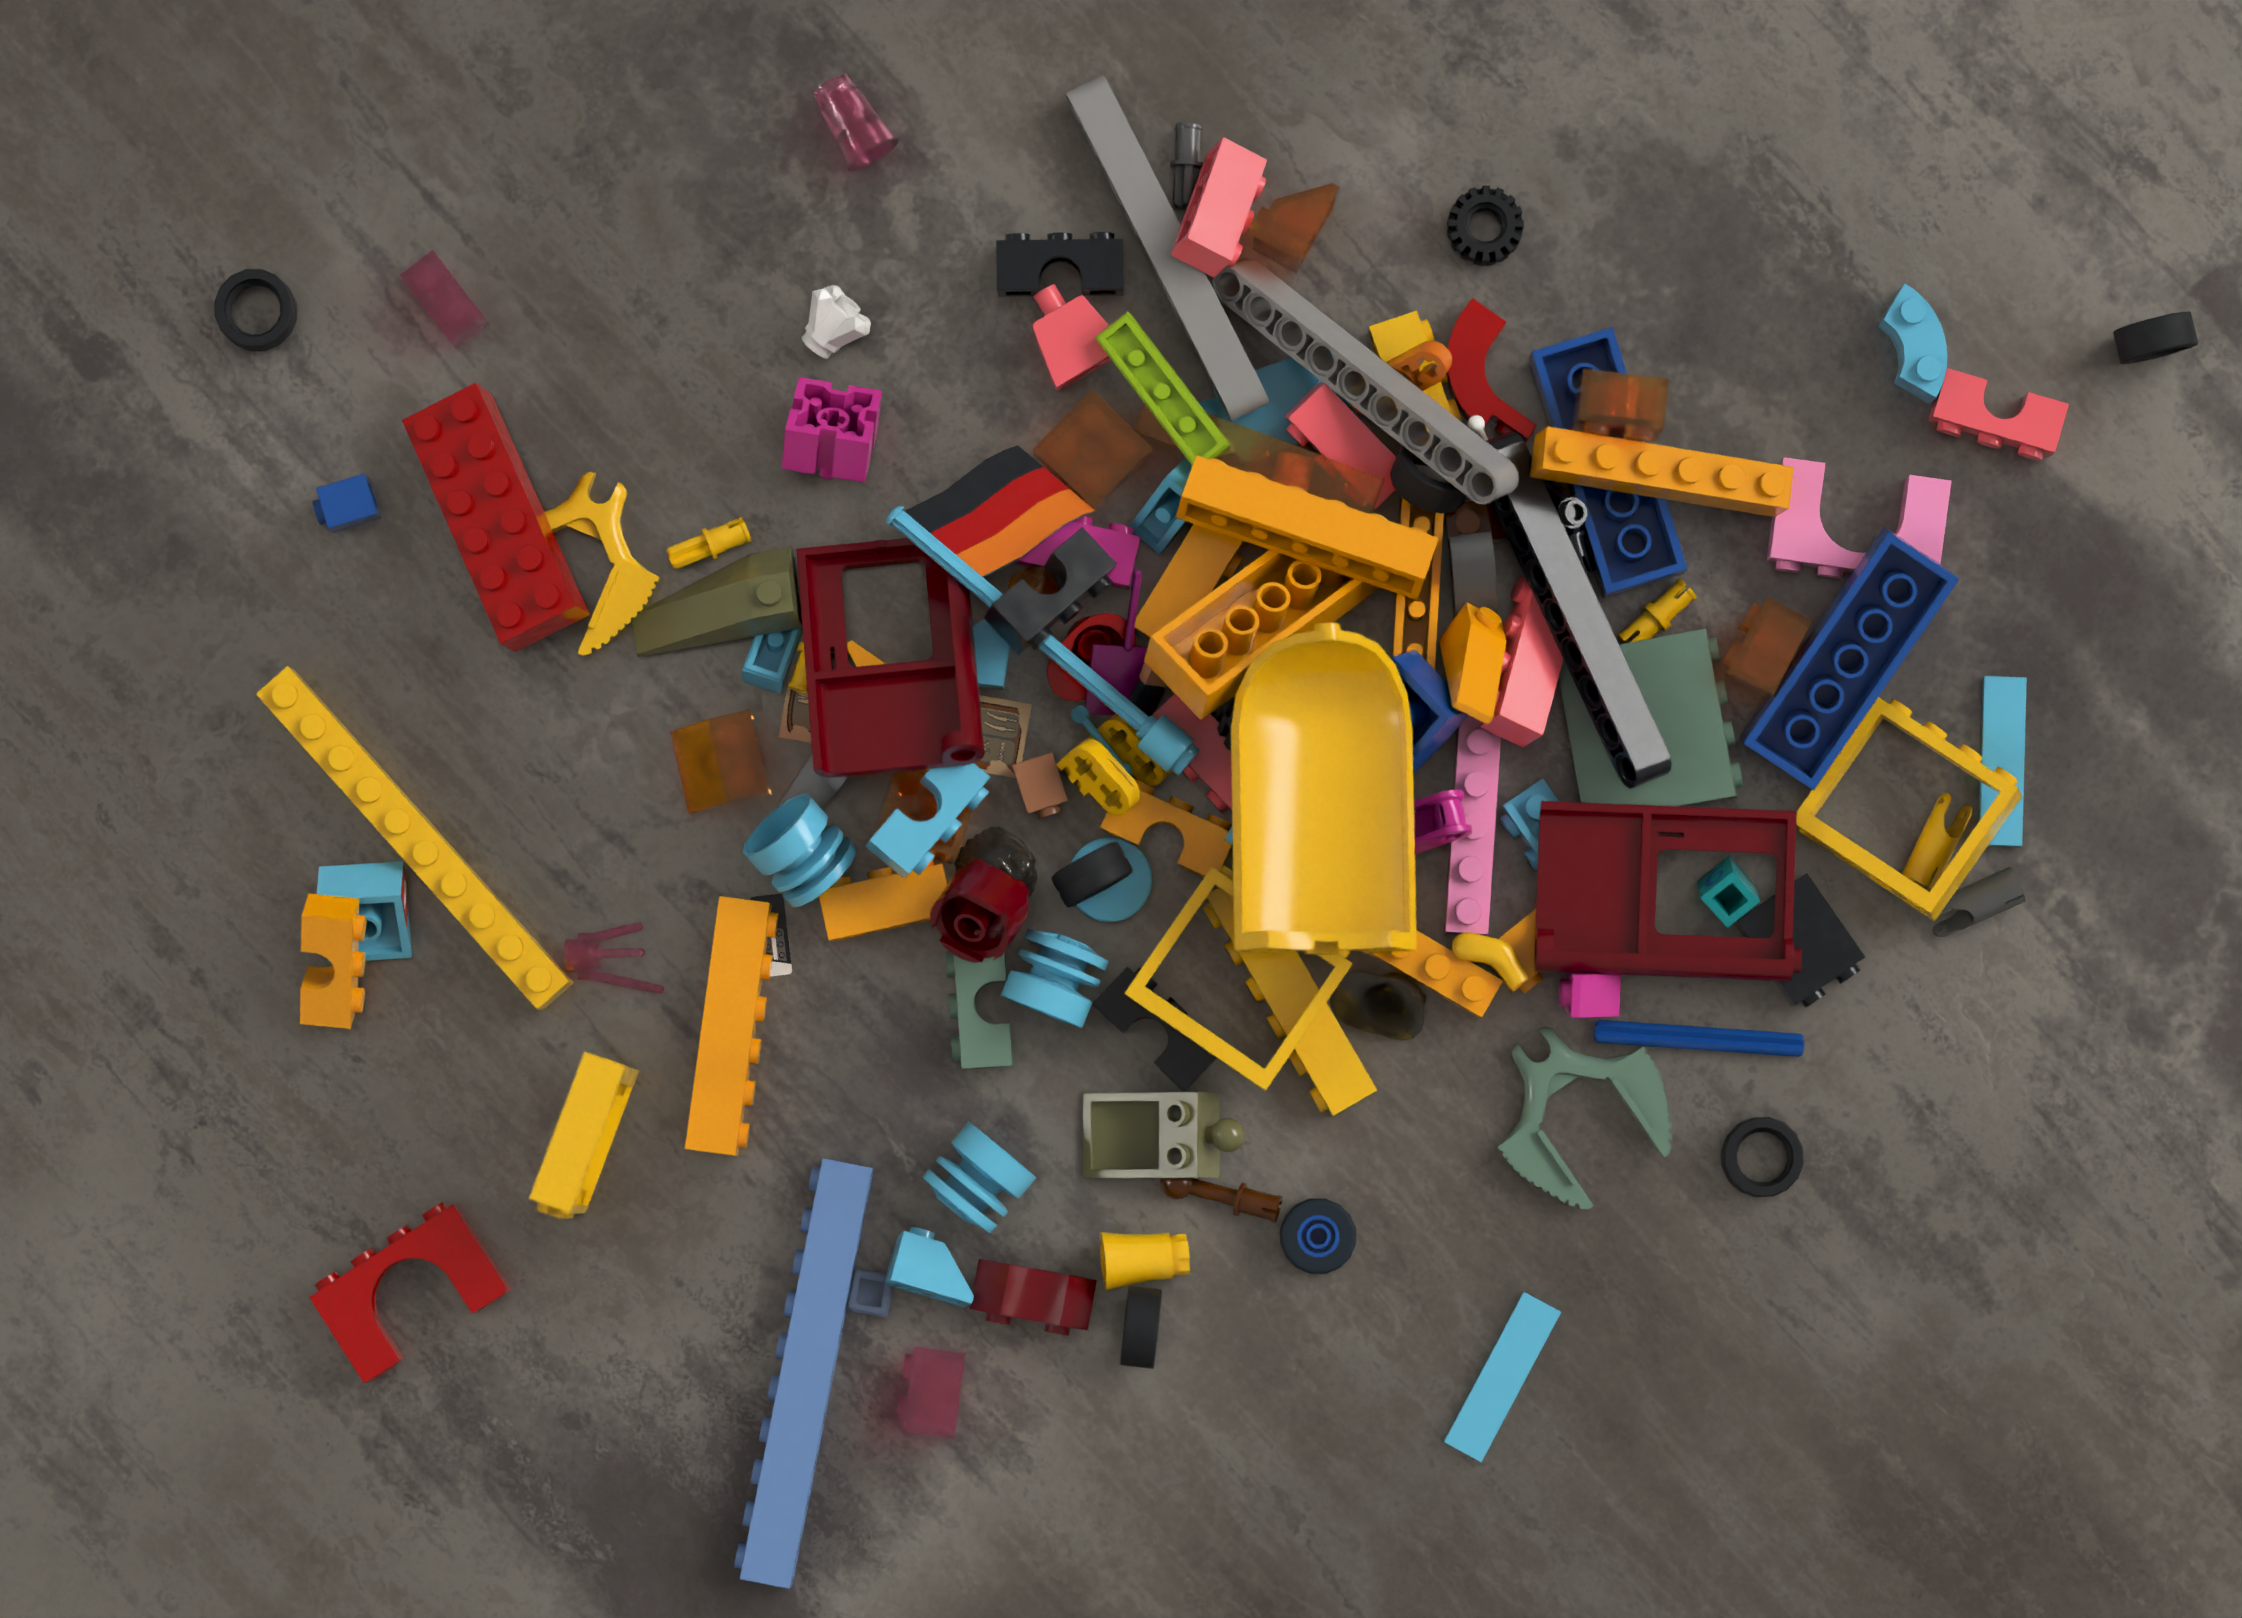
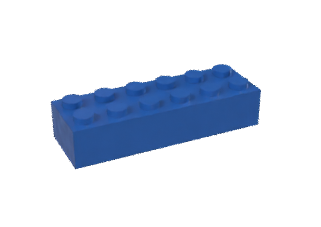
M1613 327L1531 352L1529 362L1550 427L1648 443ZM1567 483L1571 497L1578 498L1587 507V518L1581 525V528L1586 530L1583 536L1593 565L1596 567L1594 572L1602 598L1680 576L1687 571L1688 568L1666 499Z
M1884 527L1741 734L1740 738L1743 744L1814 790L1953 590L1959 578L1953 572Z

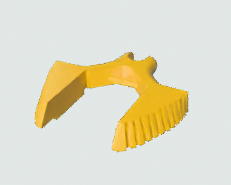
M595 472L583 474L566 501L555 508L544 511L553 533L569 527L601 540L610 562L614 565L577 654L583 656L591 654L592 648L600 649L601 643L606 645L610 641L611 636L615 637L618 634V630H622L625 627V623L629 624L631 618H635L637 612L642 611L643 604H647L648 596L651 597L653 593L651 589L656 587L654 583H658L660 577L649 572L632 557L623 537L620 519L627 496L624 485L619 482L611 498L605 503L597 504L591 501L590 490L596 477Z

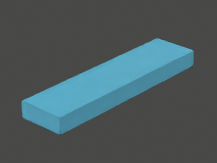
M1982 677L1980 755L1983 759L1980 763L1992 771L2000 767L2013 775L2018 780L2015 786L2019 788L2022 796L1988 846H2022L2027 677ZM1982 782L1979 785V821L1999 794Z
M1525 1292L1522 1293L1443 1442L1482 1462L1558 1320L1561 1311Z

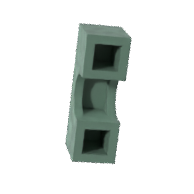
M949 951L946 952L947 977L955 976L956 993L948 994L950 1019H958L959 1036H951L953 1061H961L962 1070L1013 1066L1010 1023H988L979 1017L975 1007L976 997L983 987L988 984L1007 981L1006 951L1000 958L993 960L994 957L984 958L982 962L966 961Z

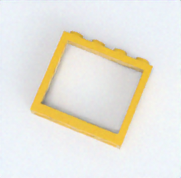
M1878 697L1814 790H1811L1797 810L1796 831L1935 922L2022 798L2019 788L2015 786L2018 780L2000 767L1992 771L1980 762L1983 757L1967 745L1961 744L1957 748L1947 742L1945 739L1948 735L1933 723L1926 721L1923 726L1910 718L1913 712L1901 702L1892 698L1887 703ZM1883 719L1999 793L1930 892L1815 817Z
M1224 865L1220 871L1211 867L1132 981L1125 995L1266 1091L1353 963L1346 959L1350 953L1348 950H1338V954L1317 955L1335 968L1266 1068L1264 1069L1145 987L1213 887L1217 886L1234 898L1233 871Z
M584 1052L529 1199L539 1202L536 1210L560 1219H573L574 1214H586L639 1070L595 1054Z

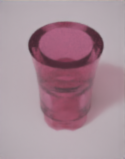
M848 73L829 79L819 86L818 90L813 94L821 106L820 112L828 123L841 149L849 171H857L870 166L897 146L899 139L883 123L860 87L854 85Z

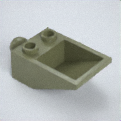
M1083 1093V1178H1220V1150L1232 1152L1237 1150L1244 1142V1128L1237 1120L1232 1118L1220 1120V1093Z

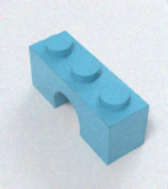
M975 763L964 766L930 769L921 779L920 783L936 799L937 810L935 816L930 820L919 822L911 820L900 810L896 809L865 847L902 878L905 879L911 871H914L919 876L935 857L929 849L939 838L947 843L962 825L956 819L966 806L973 811L989 793L983 785L990 776Z

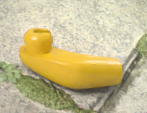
M1462 932L1454 938L1452 951L1457 958L1490 965L1500 974L1510 989L1528 979L1517 955L1507 942L1471 932Z

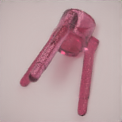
M642 923L623 925L594 933H578V939L565 940L566 973H578L579 980H597L659 994L664 992V987L661 985L594 970V968H601L602 958L644 956L645 950L643 948L602 949L600 943H594L640 931L643 929Z

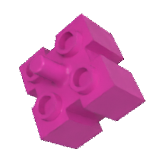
M799 377L793 398V409H790L785 428L781 469L815 474L817 468H820L819 474L824 479L835 477L842 480L865 482L871 459V450L873 451L879 427L882 391L849 385L847 392L832 389V382Z

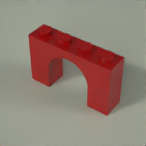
M441 1202L422 1215L426 1222L411 1231L408 1225L402 1227L386 1238L390 1245L375 1254L373 1249L370 1248L350 1261L354 1268L339 1277L335 1271L315 1284L318 1292L309 1298L363 1383L372 1381L405 1359L382 1324L376 1309L378 1285L385 1273L395 1264L411 1258L424 1259L434 1263L447 1274L471 1313H477L512 1290L458 1204H452L447 1208L445 1203Z

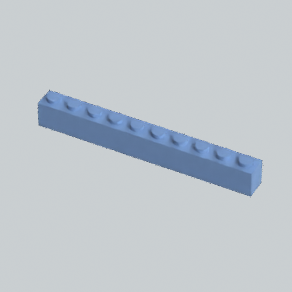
M823 1158L821 1167L813 1165L808 1190L815 1191L816 1193L813 1208L805 1207L800 1229V1232L808 1234L805 1249L796 1250L792 1274L799 1275L796 1292L788 1291L784 1316L791 1317L788 1334L780 1333L776 1350V1358L783 1359L780 1376L772 1374L767 1400L774 1401L771 1418L765 1416L763 1418L759 1442L766 1443L763 1460L755 1459L752 1471L751 1484L758 1485L755 1502L747 1500L742 1526L750 1527L747 1544H738L734 1568L741 1569L740 1579L788 1589L793 1586L874 1168Z

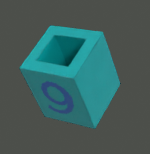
M1730 855L1697 881L1700 898L1727 928L1760 902L1757 885Z

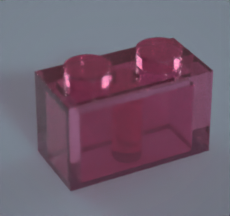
M433 250L399 275L455 349L489 324Z
M915 1346L913 1354H905L902 1379L910 1380L908 1397H899L896 1421L904 1422L903 1432L947 1438L955 1437L966 1352Z

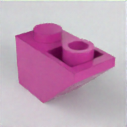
M1567 973V979H1559L1558 1004H1561V1007H1566V1013L1570 1017L1575 1018L1619 1016L1621 975Z

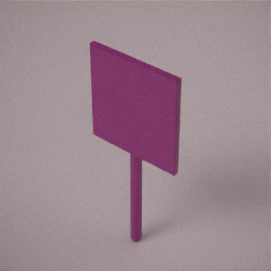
M1140 570L1133 572L1124 646L1092 644L1089 666L1128 700L1135 684L1141 680L1139 674L1144 665L1148 648L1132 646L1142 575ZM1086 690L1084 707L1087 708L1090 715L1115 714L1114 711L1089 690Z

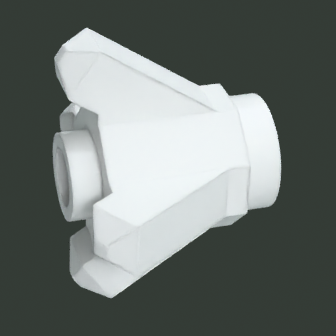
M832 285L812 291L809 322L805 327L806 332L802 336V340L814 353L823 358H829L832 353L837 352L842 346L869 334L871 323L867 317L859 313L861 309L853 300L845 296L837 285Z

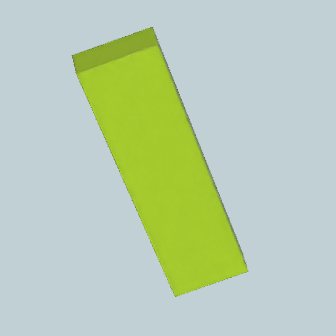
M1127 311L1095 337L1192 466L1196 455L1207 459H1216L1232 446L1130 312Z

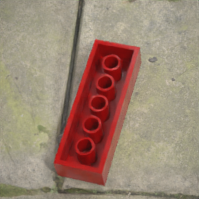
M474 383L403 419L402 422L500 644L517 652L590 615L491 392L478 383Z

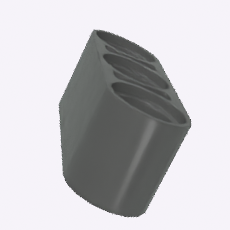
M1491 531L1448 536L1453 619L1466 602L1478 608L1487 607L1498 614L1495 558Z

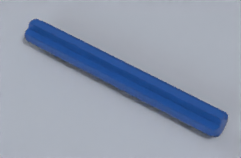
M1598 1020L1594 1025V1041L1608 1044L1794 1057L1803 1055L1805 1044L1804 1035L1797 1033Z

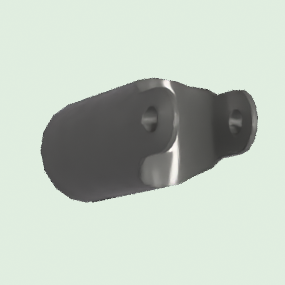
M2011 867L1957 890L1940 915L1951 910H1957L1952 917L1936 924L1933 928L1934 934L1938 937L1948 936L2025 902L2024 892Z

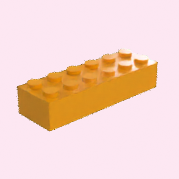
M1268 550L1150 637L1144 662L1202 720L1236 695L1249 665L1271 643L1297 633L1314 631L1315 624L1335 622L1380 587Z

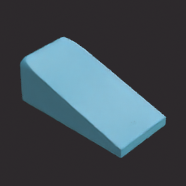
M803 628L754 636L742 669L741 680L775 693H781Z

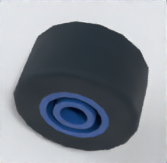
M1326 1198L1308 1199L1296 1204L1285 1215L1280 1228V1244L1286 1258L1296 1268L1310 1274H1327L1341 1268L1351 1257L1356 1245V1227L1350 1214L1340 1204Z

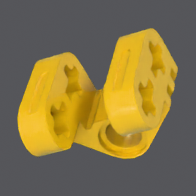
M1116 713L1097 729L1121 761L1128 763L1132 767V774L1139 781L1149 786H1156L1172 773V770L1167 773L1137 747L1141 741L1136 735L1137 731ZM1124 730L1127 736H1124L1121 731ZM1092 736L1081 741L1056 764L1085 797L1091 794L1108 813L1122 815L1137 804L1140 799V790L1136 781L1099 741L1094 740ZM1150 761L1154 763V765L1156 766L1155 768L1151 766V764L1149 763ZM1116 790L1122 795L1121 797L1117 795Z

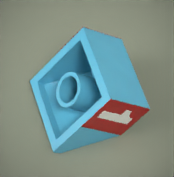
M404 861L318 867L316 894L360 898L359 915L366 916V931L364 940L359 941V951L365 952V961L412 958L409 888Z

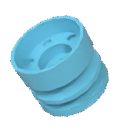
M807 793L799 794L787 800L772 811L750 834L742 852L763 876L774 874L771 884L778 892H783L782 896L792 907H799L809 903L830 888L849 868L857 852V847L847 837H843V832L837 825L825 827L828 820L827 814Z
M1027 929L1023 939L1040 946L1038 954L1019 948L1017 955L1033 965L1030 973L1011 970L1001 997L1057 1020L1083 1028L1092 1002L1078 993L1077 989L1079 984L1099 987L1101 980L1085 974V969L1088 965L1105 971L1109 961L1100 957L1090 946L1052 931L1044 932Z
M968 1121L951 1142L955 1150L962 1156V1160L956 1164L945 1157L939 1156L936 1161L950 1174L943 1180L932 1170L928 1169L923 1178L930 1184L936 1197L968 1224L983 1228L991 1234L998 1225L984 1214L985 1210L990 1206L1005 1217L1009 1212L997 1198L999 1193L1004 1191L1020 1199L1037 1177Z

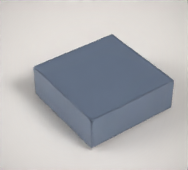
M854 1268L846 1310L888 1318L894 1287L884 1284L886 1274Z

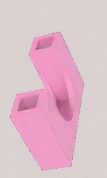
M1783 457L1779 462V465L1794 467L1789 509L1776 517H1772L1766 562L1776 563L1775 569L1778 571L1800 573L1801 567L1818 569V576L1842 579L1843 573H1853L1866 554L1852 552L1840 547L1831 540L1823 528L1820 518V501L1826 463ZM1909 475L1904 480L1900 517L1895 534L1941 564L1952 481Z

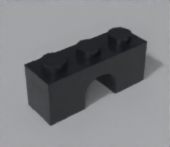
M1058 232L1047 234V240H1031V235L1027 233H1010L1005 235V240H996L998 297L1034 296L1040 291L1042 273L1047 267L1055 263L1069 264L1079 272L1083 296L1124 295L1123 239H1115L1114 233L1094 232L1089 234V239H1073V234Z
M1082 527L1052 552L1044 565V568L1056 580L1058 585L1057 593L1051 595L1040 594L1021 579L991 605L984 619L1018 655L1029 646L1035 651L1051 637L1053 632L1050 628L1060 620L1064 625L1067 624L1082 610L1083 607L1080 602L1090 594L1095 599L1112 584L1113 581L1109 576L1117 563Z
M1127 967L1092 1004L1123 1034L1133 1023L1140 1019L1150 1018L1160 1022L1167 1031L1168 1044L1164 1052L1154 1061V1064L1185 1092L1217 1058L1125 995L1126 990L1141 970L1139 967L1133 972ZM1151 978L1145 987L1154 992L1153 989L1158 984ZM1172 997L1166 1000L1175 1008L1188 1015Z

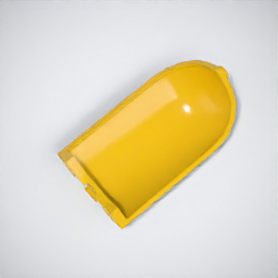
M1338 623L1315 624L1314 631L1297 633L1271 643L1249 665L1235 695L1231 724L1234 949L1240 952L1268 954L1301 950L1305 951V955L1338 954V950L1364 951L1366 954L1417 950L1413 740L1408 694L1396 665L1378 643L1358 633L1341 631L1340 624Z

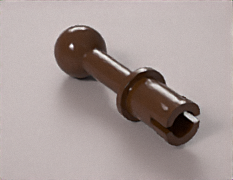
M1161 1178L1160 1180L1161 1189L1169 1198L1183 1199L1188 1195H1193L1234 1206L1233 1215L1239 1216L1241 1212L1276 1223L1281 1210L1278 1206L1282 1204L1283 1196H1276L1247 1188V1183L1243 1182L1237 1190L1195 1178Z

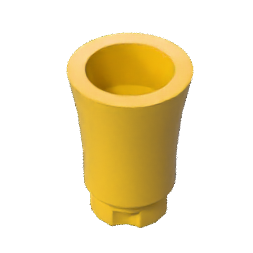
M1100 1232V1260L1105 1291L1137 1283L1173 1279V1275L1184 1276L1190 1274V1256L1186 1234L1170 1236L1169 1232L1155 1234Z

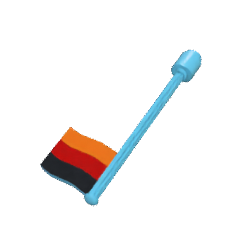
M1017 445L987 458L945 491L903 511L904 506L893 508L887 516L886 524L888 527L890 525L894 526L974 595L991 607L1003 594L983 577L1021 559L1063 526L1082 516L1095 513L1096 510ZM1052 635L1039 647L1043 653L1137 731L1136 735L1141 739L1137 747L1167 773L1172 770L1179 776L1199 753L1200 749L1192 744L1195 740L1165 714L1159 720L1153 715L1148 717Z

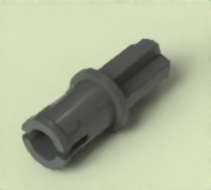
M1177 123L1175 125V160L1170 161V167L1174 168L1173 205L1187 209L1199 176V169L1203 165V162L1199 161L1202 125Z

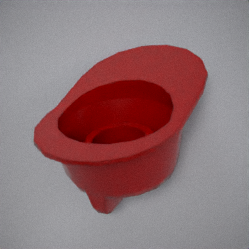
M1107 612L1083 617L1071 626L1061 644L1086 665L1090 666L1092 644L1124 646L1127 620L1120 615ZM1134 632L1133 645H1132V646H1136V635H1135V632ZM1049 658L1047 678L1053 692L1064 700L1074 702L1085 700L1087 689Z

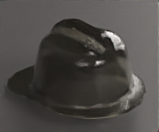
M1352 971L1345 974L1329 998L1330 1005L1336 1016L1346 1025L1401 1041L1413 1039L1422 1031L1425 1022L1423 1007L1426 1004L1427 995L1422 993L1419 985L1404 973L1389 972L1375 975L1367 972Z

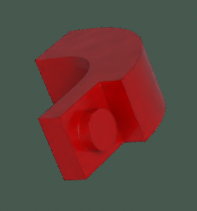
M1472 298L1457 319L1447 346L1452 355V365L1447 372L1449 392L1451 397L1455 399L1459 412L1467 422L1472 416L1479 415L1485 421L1483 429L1491 420L1497 424L1494 430L1499 435L1515 431L1526 443L1537 425L1498 398L1490 388L1485 375L1486 354L1505 328L1507 322Z

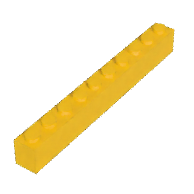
M289 666L285 667L256 693L261 701L537 1010L543 1011L574 983L295 670Z

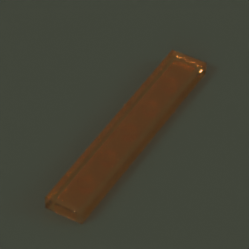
M1143 403L1133 431L1178 447L1146 404ZM1207 413L1232 445L1216 458L1227 466L1245 472H1256L1265 476L1268 480L1286 486H1297L1309 494L1327 500H1338L1350 508L1368 514L1373 513L1385 481L1384 478Z

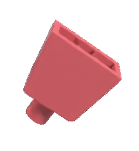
M1052 284L1033 296L1044 317L1031 325L1032 331L1057 393L1112 361L1095 339L1109 325L1083 295L1066 303L1056 285Z

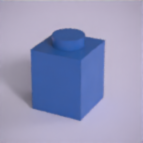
M365 474L316 488L319 499L312 502L317 520L320 525L327 524V528L333 533L381 519L370 478Z

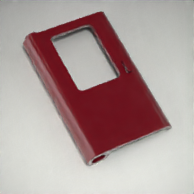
M908 538L796 549L812 759L815 773L822 777L839 778L964 766L980 761L984 757L985 752L970 590ZM907 563L923 564L926 569L933 654L931 658L923 661L860 667L850 665L848 661L842 586L843 572L854 568Z
M1541 801L1534 970L1540 972L1791 982L1793 973L1801 972L1802 963L1801 948H1794L1793 942L1797 811ZM1689 850L1764 853L1774 856L1776 860L1774 931L1772 936L1769 938L1660 934L1655 927L1657 861L1660 851Z

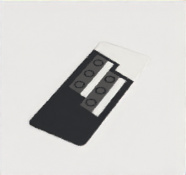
M783 894L750 898V900L771 903V912L778 913L776 937H768L766 954L773 955L771 976L792 973Z

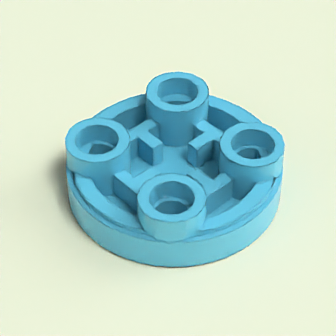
M1106 837L1094 840L1081 848L1072 860L1074 862L1106 844L1117 842L1132 867L1133 872L1129 876L1076 905L1085 915L1101 922H1119L1132 917L1145 905L1152 888V871L1147 858L1134 844L1120 838Z

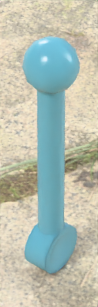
M1078 705L1072 709L1071 718L1078 724L1082 723L1093 739L1105 746L1123 768L1132 775V767L1128 763L1121 761L1088 719L1089 712L1087 708Z

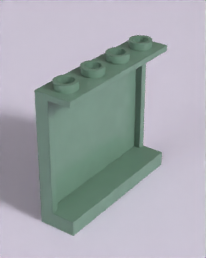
M1706 628L1619 644L1669 751L1672 763L1671 771L1668 774L1631 789L1626 787L1619 779L1568 667L1563 660L1559 682L1581 803L1687 806L1725 798H1738L1736 788L1744 787L1740 762H1731L1729 746L1736 745L1735 732L1732 720L1724 721L1721 706L1722 704L1729 703L1724 678L1716 679L1714 663L1721 662L1717 637L1709 638Z

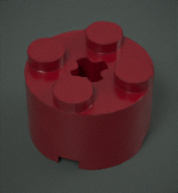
M974 859L954 874L934 903L930 912L932 928L935 925L937 926L942 935L939 940L949 952L963 960L982 962L984 958L994 957L993 960L1000 958L1028 917V887L1024 882L1019 879H1013L1006 872L990 866L982 860Z

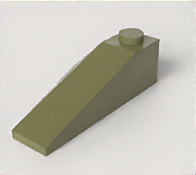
M792 547L749 554L642 609L641 612H637V616L635 618L632 617L637 656H647L802 628Z

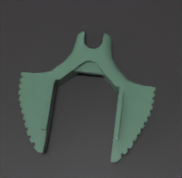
M1542 1027L1538 1030L1549 1047L1548 1057L1543 1062L1536 1063L1531 1061L1518 1044L1512 1050V1058L1524 1080L1525 1098L1520 1121L1497 1148L1499 1151L1504 1152L1502 1154L1503 1157L1508 1158L1507 1162L1509 1165H1513V1169L1516 1172L1519 1171L1522 1178L1526 1177L1530 1183L1533 1181L1536 1187H1542L1544 1192L1549 1191L1551 1196H1558L1559 1200L1563 1203L1569 1201L1570 1206L1574 1207L1575 1204H1579L1580 1209L1588 1210L1594 1205L1543 1130L1539 1127V1124L1543 1122L1547 1098L1578 1076L1597 1080L1607 1078L1653 1146L1664 1158L1670 1154L1672 1145L1668 1144V1140L1672 1139V1133H1669L1672 1125L1668 1121L1670 1113L1667 1111V1108H1669L1668 1103L1665 1102L1667 1097L1666 1094H1663L1665 1087L1661 1084L1663 1082L1662 1077L1658 1076L1660 1074L1659 1069L1654 1067L1656 1065L1653 1060L1650 1061L1651 1056L1649 1054H1645V1047L1610 1059L1588 1056L1568 1047L1553 1029Z

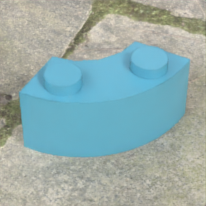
M1904 283L1895 295L1878 327L1891 338L1897 350L1898 371L1893 384L1931 404L1936 399L1945 378L1947 368L1945 335L1941 323L1929 303L1917 291Z

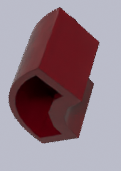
M979 1259L973 1287L974 1297L972 1304H970V1309L986 1312L985 1321L1010 1325L1011 1317L1046 1323L1045 1332L1069 1336L1071 1328L1088 1330L1097 1280Z

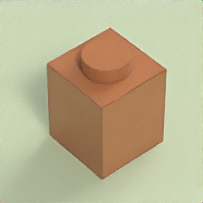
M1052 752L1012 765L1027 813L1036 811L1037 817L1040 819L1062 811L1060 803L1068 801Z

